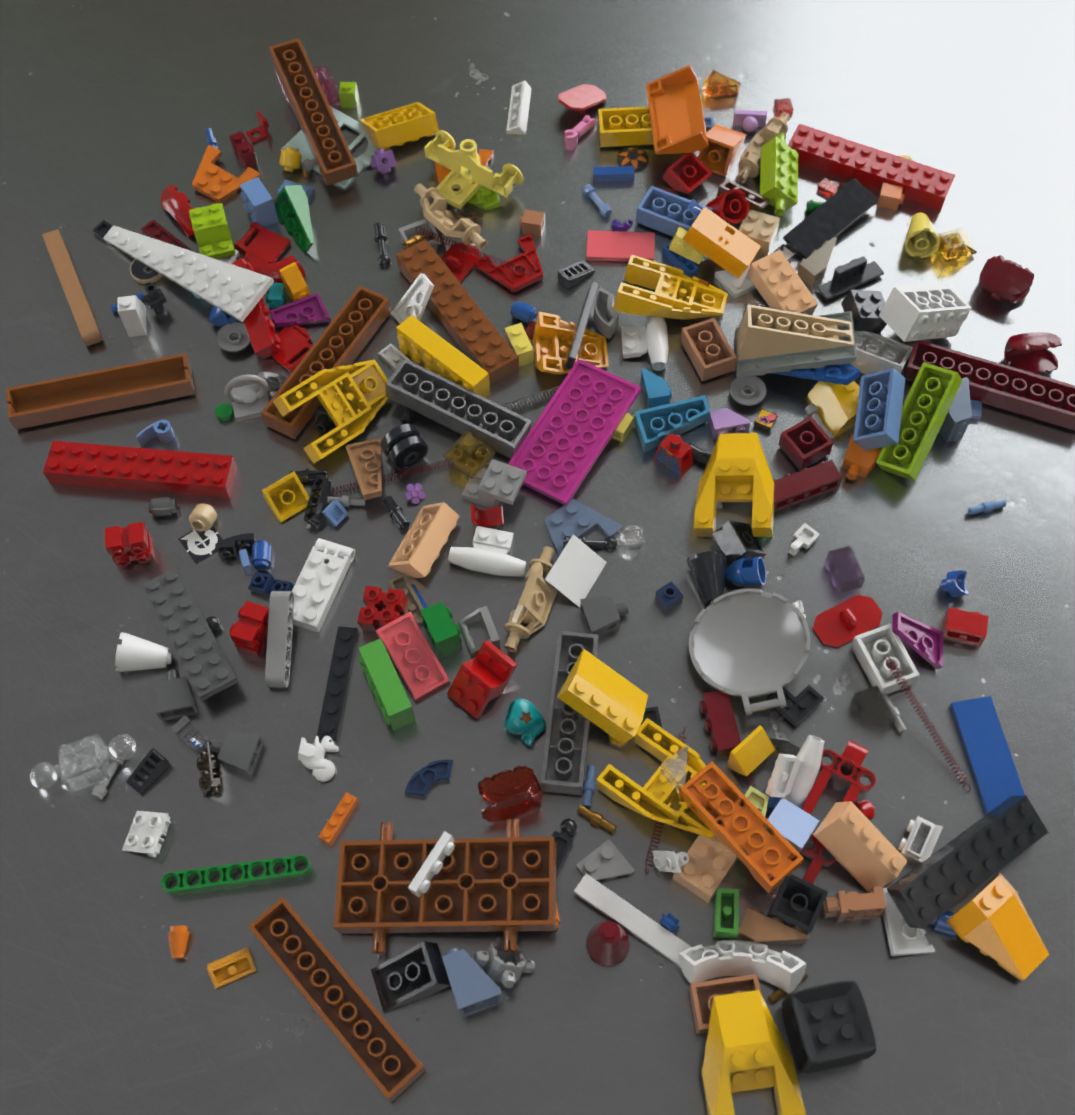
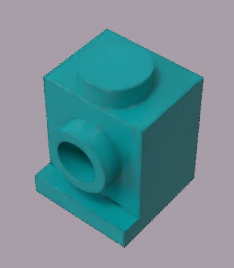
M273 283L268 289L269 293H266V303H269L270 310L285 305L287 298L284 283Z

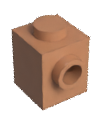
M525 209L524 215L520 216L519 226H522V234L542 236L545 226V213Z

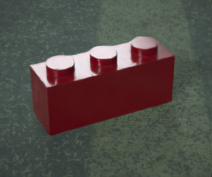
M721 691L703 693L702 701L699 702L701 713H705L706 720H704L705 729L711 735V739H709L710 748L712 751H715L716 757L730 755L731 751L742 741L729 694Z

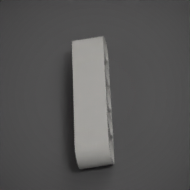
M272 591L270 594L265 668L266 687L289 686L294 615V594L292 591Z

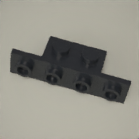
M862 256L836 267L832 280L817 286V290L827 301L884 275V271L876 261L867 264L868 260Z

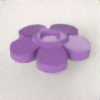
M408 484L406 486V490L409 491L404 494L406 500L411 499L412 504H418L419 499H424L425 492L420 491L422 490L421 484Z

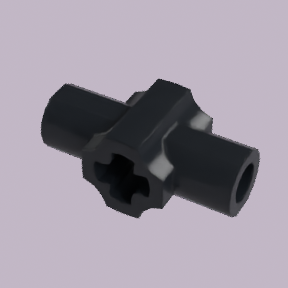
M153 283L146 285L145 291L147 295L143 297L147 305L156 314L164 313V303L167 300L163 292L157 289Z
M323 405L318 406L315 416L317 420L315 429L325 432L328 425L334 424Z

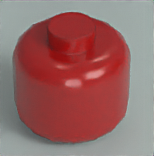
M862 800L854 803L869 821L874 818L875 808L871 802Z

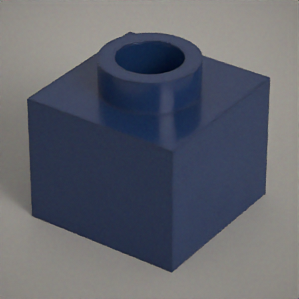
M671 581L656 591L655 598L664 610L668 612L682 603L683 594Z

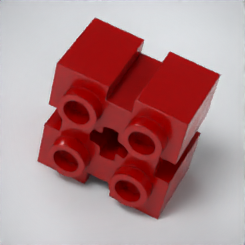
M144 522L128 524V527L123 528L121 526L104 528L105 548L109 555H112V560L116 566H127L132 564L131 561L135 560L139 563L154 560L153 539L150 533H147Z
M366 586L362 599L366 607H360L357 623L363 631L375 632L378 628L401 617L400 613H405L408 602L404 590L388 588V592L384 593L381 587Z
M246 601L244 606L239 609V621L232 624L229 634L235 643L237 651L259 658L266 645L269 608Z

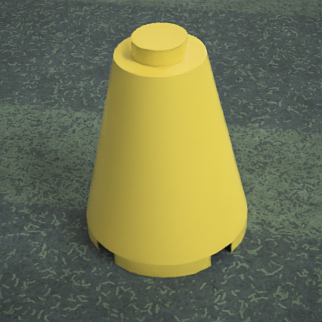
M916 213L912 216L905 239V250L912 257L921 256V258H926L938 250L940 238L928 216L924 213Z

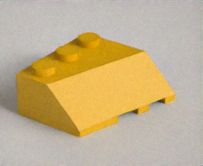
M818 381L808 393V399L819 410L818 415L827 431L830 430L834 439L855 425L860 386L854 381L848 385Z

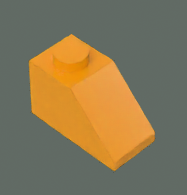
M295 262L280 269L286 292L293 302L310 296L308 286Z

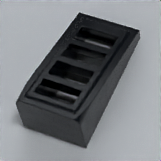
M582 260L559 270L558 280L570 289L593 274L595 270L585 260Z
M152 748L127 779L126 783L142 795L170 766V763L163 755ZM155 759L159 761L157 765L153 762ZM149 765L154 768L152 772L147 769ZM143 772L148 775L147 779L141 775ZM137 778L143 782L141 786L135 781Z

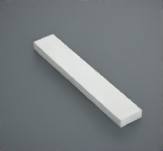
M588 874L584 875L573 892L679 967V953L692 948Z

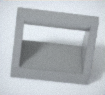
M426 218L398 228L402 244L418 233L420 235V230L421 234H423V230L425 233L427 230L428 233L431 231L430 236L434 232L433 239L436 236L435 240H437L438 233L434 225ZM435 240L427 241L431 247L441 244Z
M487 606L477 609L458 621L471 657L477 656L482 644L475 647L467 625L482 620L488 635V641L497 648H500V639Z

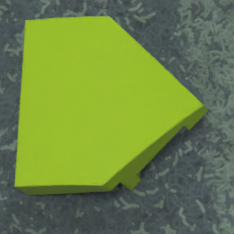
M481 186L468 201V203L486 211L502 206L498 193L484 186Z

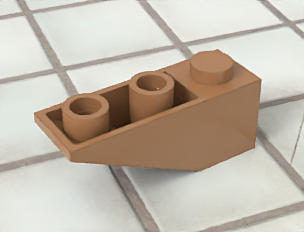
M747 908L738 928L737 938L766 945L805 944L809 936L798 927L791 928L784 925V921L779 918L772 917L771 919L765 916L757 908Z

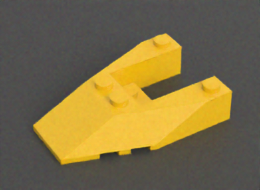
M631 255L623 281L656 291L652 292L621 282L613 309L621 313L683 320L722 316L728 293L710 284L706 286L700 283L699 278L695 276L692 279L684 275V271Z
M375 359L347 366L323 369L273 400V403L281 415L285 416L312 398L318 397L336 425V428L303 448L314 464L364 432L367 425L373 420L376 413L388 399L386 397V383L388 379Z
M757 433L719 434L698 486L694 512V531L696 537H714L717 502H753V536L773 537L774 481Z
M646 718L635 735V743L662 761L661 766L642 788L608 764L596 779L597 789L613 801L647 818L712 839L715 835L688 807L683 797L679 794L680 788L705 768L706 765L696 751Z
M753 990L713 996L704 1062L701 1069L708 1115H735L732 1093L768 1087L774 1088L778 1115H806L793 1058L760 991Z

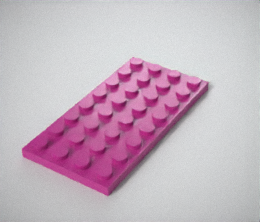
M578 358L508 465L527 471L523 485L567 506L640 394L641 387Z

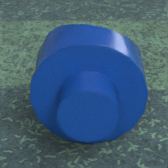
M963 569L948 572L946 579L941 581L943 591H948L952 597L969 595L970 593H968L965 586L967 571Z

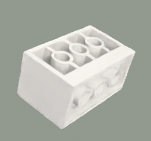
M946 282L894 286L879 316L904 342L955 337L959 333L963 322L967 319L972 307Z

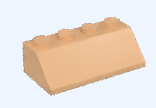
M445 502L422 506L388 567L400 573H405L412 578L426 577L431 571L433 562L439 557L441 548L448 541L450 532L456 527L459 515Z
M851 801L836 802L813 834L868 893L873 886L884 887L896 879L907 863V860Z

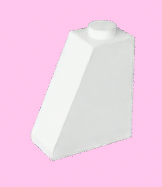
M136 295L118 297V313L128 336L147 335L146 306Z

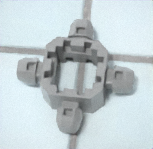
M498 937L491 943L488 951L476 952L474 961L478 965L485 966L486 974L493 981L502 982L505 987L512 988L514 983L519 980L521 973H532L534 971L535 963L530 959L524 958L522 948L518 945L517 952L512 953V950H510V953L503 952L504 938Z

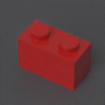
M948 608L944 615L943 637L982 645L987 636L989 616L979 612L963 611L960 608Z

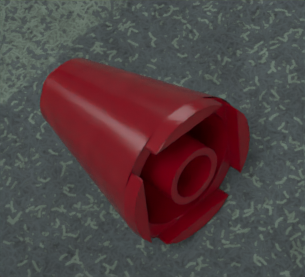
M613 921L596 924L587 935V952L601 966H615L629 952L630 941L627 932L622 926Z

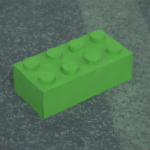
M378 639L359 647L361 655L357 657L364 675H366L368 685L374 693L376 703L379 709H381L386 725H391L393 731L416 722L412 705L382 640Z

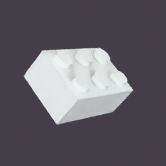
M891 623L855 636L851 648L878 698L884 694L903 689L900 687L904 685H898L901 681L896 682V680L900 677L894 678L897 674H892L896 670L890 672L894 667L888 668L891 664L886 665L887 661L888 663L895 662L892 666L897 665L894 669L899 668L897 672L901 673L898 676L903 675L900 679L905 678L903 682H907L906 685L911 686L915 684L920 674L900 638L892 632Z

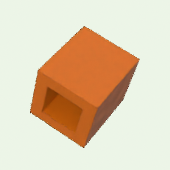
M883 183L877 207L897 211L898 205L903 203L905 195L902 194L903 187Z

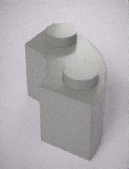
M599 288L594 298V322L597 329L606 338L610 339L619 328L620 314L613 309L614 294Z

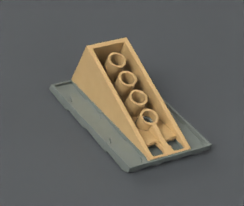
M747 304L741 326L736 327L735 330L736 377L789 372L793 369L824 368L825 365L855 362L857 352L852 311L814 316Z

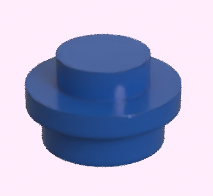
M664 913L661 915L663 918L660 922L674 933L676 929H680V926L677 925L679 920L671 913L667 916Z

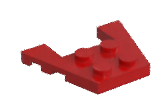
M531 234L517 239V244L524 253L508 260L507 268L505 267L507 261L504 263V267L501 265L495 266L491 259L486 261L482 257L474 261L476 268L513 292L543 278L542 267Z

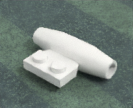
M648 316L646 328L639 327V325L621 327L623 359L641 357V355L648 352L654 370L661 371L666 368L669 345L667 325L663 317Z
M476 526L472 543L473 547H451L448 562L468 570L497 576L524 577L526 561L507 555L510 552L514 533Z
M808 735L797 756L779 753L765 793L771 797L784 798L802 809L817 777L825 741L816 736Z

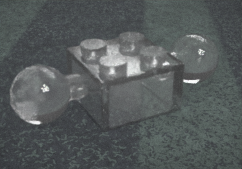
M97 733L63 744L57 747L59 764L53 766L50 763L43 762L35 765L30 772V781L38 789H48L55 784L57 777L60 776L61 782L71 792H75L111 778L109 758L113 757L121 761L131 758L136 751V742L130 735L119 734L107 746Z

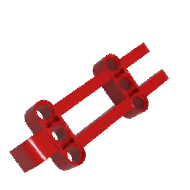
M849 740L842 756L829 749L823 750L822 757H829L832 764L824 765L821 761L819 768L821 772L802 810L811 815L830 777L850 786L842 802L851 801L854 804L860 792H869L876 783V776L873 772L861 766L869 750ZM840 768H849L851 774L843 775ZM860 778H868L870 785L865 786L861 784ZM811 834L808 840L812 842L813 849L807 850L803 847L800 854L812 860L803 880L813 884L821 867H829L837 859L834 856L830 861L823 859L821 853L827 849Z

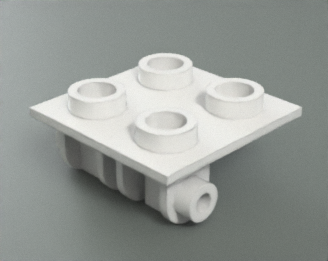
M137 811L122 851L146 853L149 857L156 858L160 854L162 846L158 842L164 843V839L161 836L166 837L168 827L171 824L169 814Z

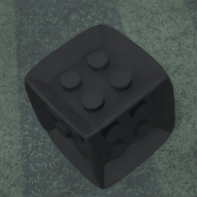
M855 980L838 981L806 988L789 994L784 998L782 1002L784 1024L794 1060L801 1074L847 1066L869 1059L876 1053V1040L863 994Z

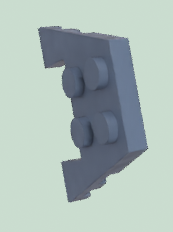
M572 499L567 506H562L544 519V524L557 550L558 557L564 550V537H572L574 534L577 538H580L596 527L607 537H615L623 531L622 525L575 499Z

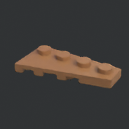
M381 437L345 445L346 453L363 500L382 496Z

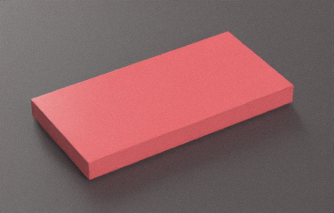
M588 230L587 261L629 262L631 255L654 261L655 233Z
M411 611L375 631L379 639L382 640L389 657L414 701L450 681Z

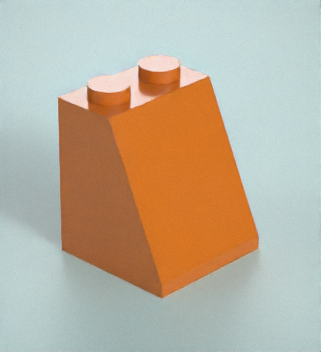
M716 124L707 132L709 146L699 151L698 158L712 173L726 177L742 150L746 134Z

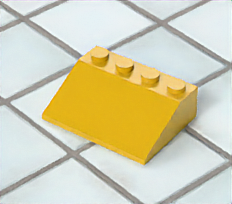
M419 102L360 119V123L373 145L379 150L383 149L384 151L394 145H404L407 141H417L423 136H433L434 133L439 131L435 112Z
M583 649L557 698L623 744L635 737L643 720L648 695Z

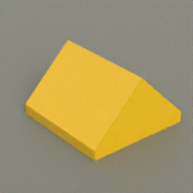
M295 471L262 490L266 504L280 522L285 521L307 507L309 496Z
M761 725L731 751L726 765L729 769L747 777L775 751Z

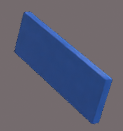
M991 696L952 702L950 707L986 814L1010 796L1025 795Z

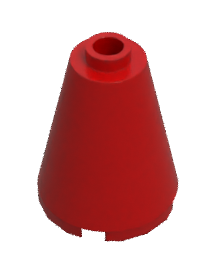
M730 189L708 202L706 207L711 208L714 214L727 223L738 224L748 215L749 201L746 200V194L743 191Z

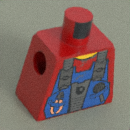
M669 434L659 445L654 459L681 477L693 466L692 448L682 441L679 435Z

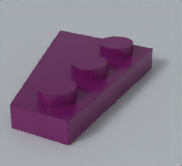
M318 293L269 310L276 327L331 322L330 316Z
M900 612L892 614V632L937 670L943 668V632Z

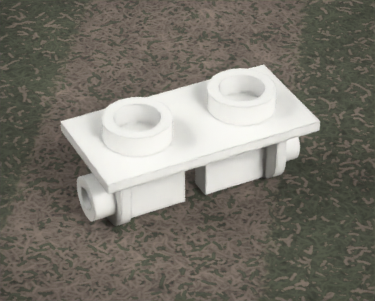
M652 851L654 864L659 871L681 873L680 867L689 861V856L686 852Z

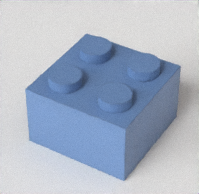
M259 177L240 184L242 190L240 196L245 202L243 206L247 214H251L252 221L257 222L264 228L279 222L273 198Z

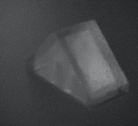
M688 747L681 748L661 764L662 775L678 793L680 788L686 783Z

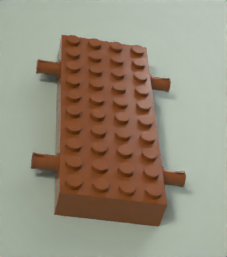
M511 819L506 820V838L454 839L455 847L449 856L446 855L442 861L443 866L441 870L431 878L429 889L422 893L420 897H417L411 893L408 887L439 839L392 840L394 824L387 822V825H385V822H381L380 840L340 841L333 928L340 934L372 933L373 954H379V952L386 954V934L494 931L504 932L503 952L510 953V950H512V953L517 952V932L556 931V841L554 837H519L520 820L513 819V822H511Z

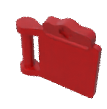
M253 221L249 225V230L233 246L236 250L246 253L244 255L245 259L254 263L268 264L275 263L290 245L291 241ZM255 232H259L256 235V237L251 241V243L248 246H245V244L253 236V234Z
M297 324L292 325L290 328L287 326L277 334L281 341L279 343L281 351L271 355L290 374L307 352L294 363L290 364V362L305 349L309 351L313 346L309 344L312 342L311 335L307 333L305 328Z

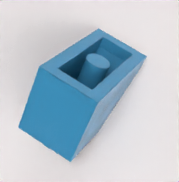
M641 369L640 380L647 407L653 408L669 404V400L672 398V389L668 387L667 381L647 369Z

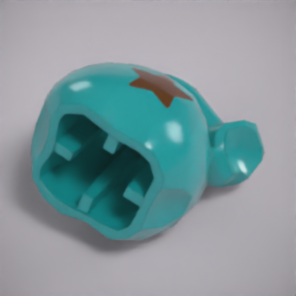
M516 699L509 705L504 720V727L514 735H521V739L525 744L532 746L535 738L545 730L546 721L530 701Z

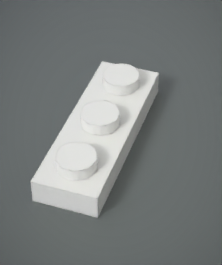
M444 831L408 888L417 897H420L422 893L429 889L431 878L441 870L443 866L442 861L446 855L449 856L455 847V840L449 833Z

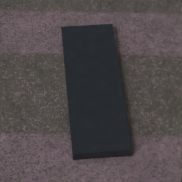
M853 178L783 237V240L803 259H807L814 250L821 248L824 242L837 237L878 202V199Z

